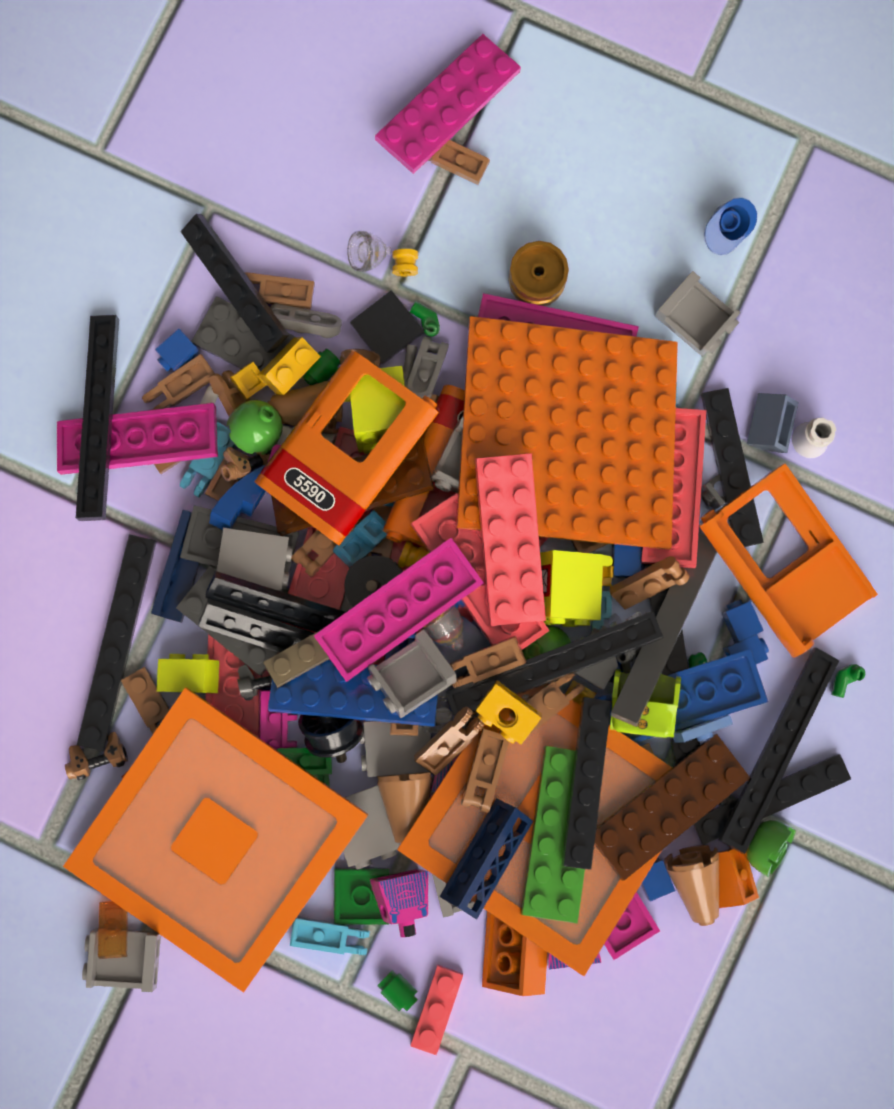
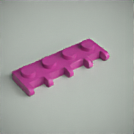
M259 690L258 738L274 749L297 747V741L287 740L288 721L297 720L298 714L269 712L270 690Z

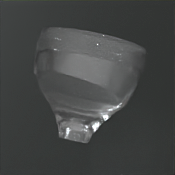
M355 231L349 238L347 246L349 263L355 271L366 272L378 267L392 252L391 247L386 245L380 237L367 231Z
M455 605L421 628L438 645L450 647L455 651L460 650L465 645L463 641L464 623Z

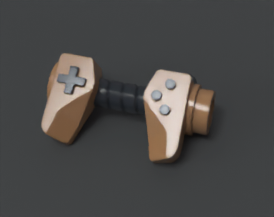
M228 447L223 453L227 463L221 467L222 476L227 481H239L252 468L261 464L263 466L266 465L271 451L264 455H261L262 452H256L257 455L246 459L235 453L231 447Z
M112 732L108 735V743L104 754L92 759H87L80 746H70L69 755L71 761L65 764V771L69 779L83 780L90 775L91 769L111 763L113 767L119 768L128 761V755L124 745L120 742L119 736L116 732Z

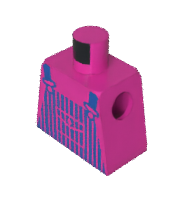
M418 868L370 879L383 921L389 924H398L400 937L402 938L416 935L414 920L428 916V871Z

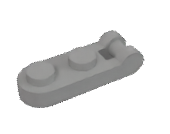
M282 304L270 306V309L285 329L293 330L297 333L320 335L324 338H333L341 332L342 320L336 315Z
M425 336L410 373L407 388L420 398H423L424 395L431 398L446 358L449 344L445 342L439 344L431 341L432 338Z

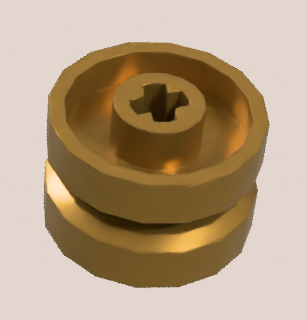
M535 241L519 248L512 258L508 278L510 290L518 301L541 306H549L558 300L567 282L569 272L567 258L558 247L549 242Z

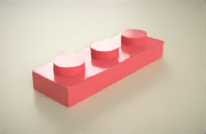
M437 965L410 1044L411 1047L437 1055L463 978V973Z

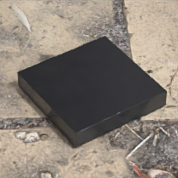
M392 290L350 321V325L370 350L380 356L382 365L424 334L422 327Z

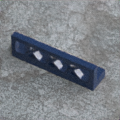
M182 510L151 611L153 615L180 623L183 622L184 614L176 609V607L194 586L200 563L180 558L192 512Z
M496 798L439 897L477 920L533 820L516 807ZM519 818L522 822L518 829L513 832V826ZM505 845V851L503 855L499 857L498 852L501 849V847ZM491 869L489 879L484 882V876ZM477 894V900L472 909L467 906L472 897Z

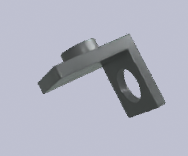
M719 474L701 487V499L708 507H712L714 510L725 503L724 496H720L714 488L715 483L721 481Z

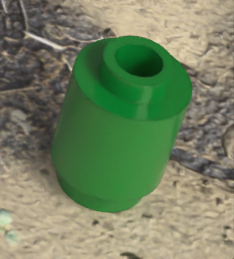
M326 348L323 352H318L321 357L302 377L309 385L328 381L338 370L340 360L329 349Z
M393 970L377 985L382 990L380 993L398 1011L402 1008L408 1011L418 1000L414 996L418 991L400 973L396 974Z

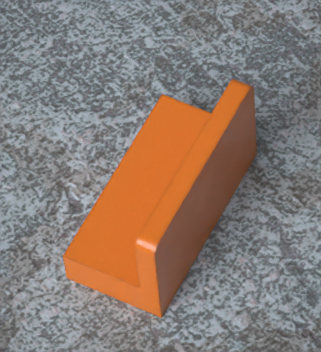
M733 848L718 852L719 908L746 905L758 899L757 888L746 853L741 854Z

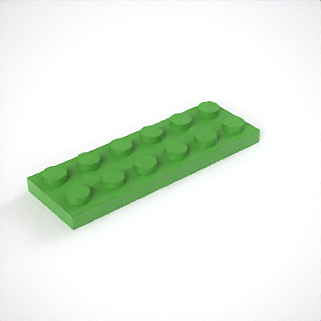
M545 746L521 915L578 924L585 869L561 866L576 751Z

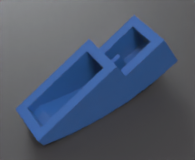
M265 465L244 476L220 498L211 511L210 524L221 530L223 528L231 529L241 512L250 517L252 516L266 493L263 488L254 482Z

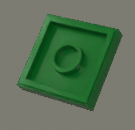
M335 868L334 924L389 925V923L384 922L370 879L390 875V868H361L358 870L356 868Z

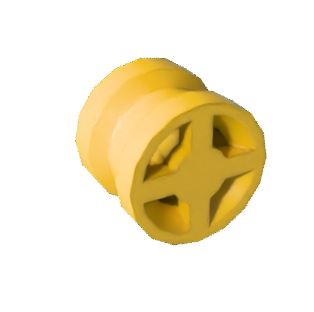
M396 249L392 251V258L395 260L392 274L406 277L418 274V267L416 266V260L418 259L417 250Z
M406 541L397 566L402 568L412 566L424 557L427 549L423 546L418 548L412 542Z

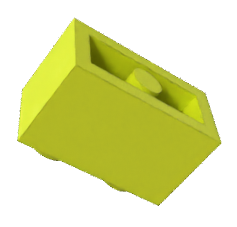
M169 654V659H158L156 692H182L187 687L194 693H218L219 660H209V654H192V659H185L186 654Z

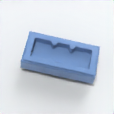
M725 715L674 731V742H686L695 738L698 741L713 737L712 732L733 725L731 716Z

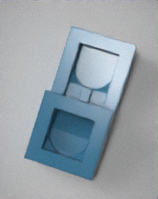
M372 511L346 536L340 546L336 545L333 552L350 568L356 561L366 557L386 537L387 534L383 531L386 522L375 511Z

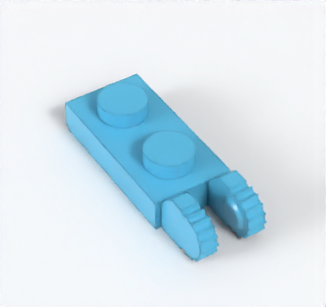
M217 422L218 457L192 460L189 465L190 468L180 482V487L186 489L191 484L196 473H199L204 477L196 486L193 494L198 498L201 497L222 463L224 451L228 447L234 448L236 446L229 436L231 432L229 428Z
M297 917L293 922L290 946L343 955L344 953L366 955L367 948L361 945H346L347 935L369 938L370 931L349 928V925H339Z

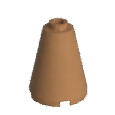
M329 381L287 391L285 395H272L267 403L279 412L282 424L296 426ZM343 404L322 431L323 433H338L339 428H336L337 422H342Z
M431 772L377 777V784L395 843L403 841L428 803L432 782Z
M696 845L679 849L680 855L673 857L672 853L667 855L664 859L666 870L692 921L699 923L700 926L713 924L715 919L719 917L718 849L714 847V850L711 851L709 845Z

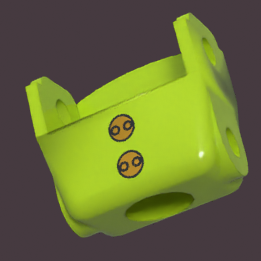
M616 669L612 709L629 673L621 672V669ZM661 674L637 727L611 716L610 730L674 738L681 676H676L675 679Z

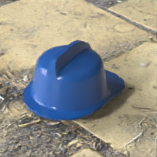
M734 198L719 206L705 228V242L708 249L718 255L729 254L750 235L756 226L757 211L755 206L744 198Z

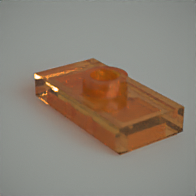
M113 901L99 902L98 958L127 957L128 912Z

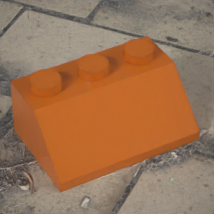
M487 911L482 987L519 996L545 994L548 952Z

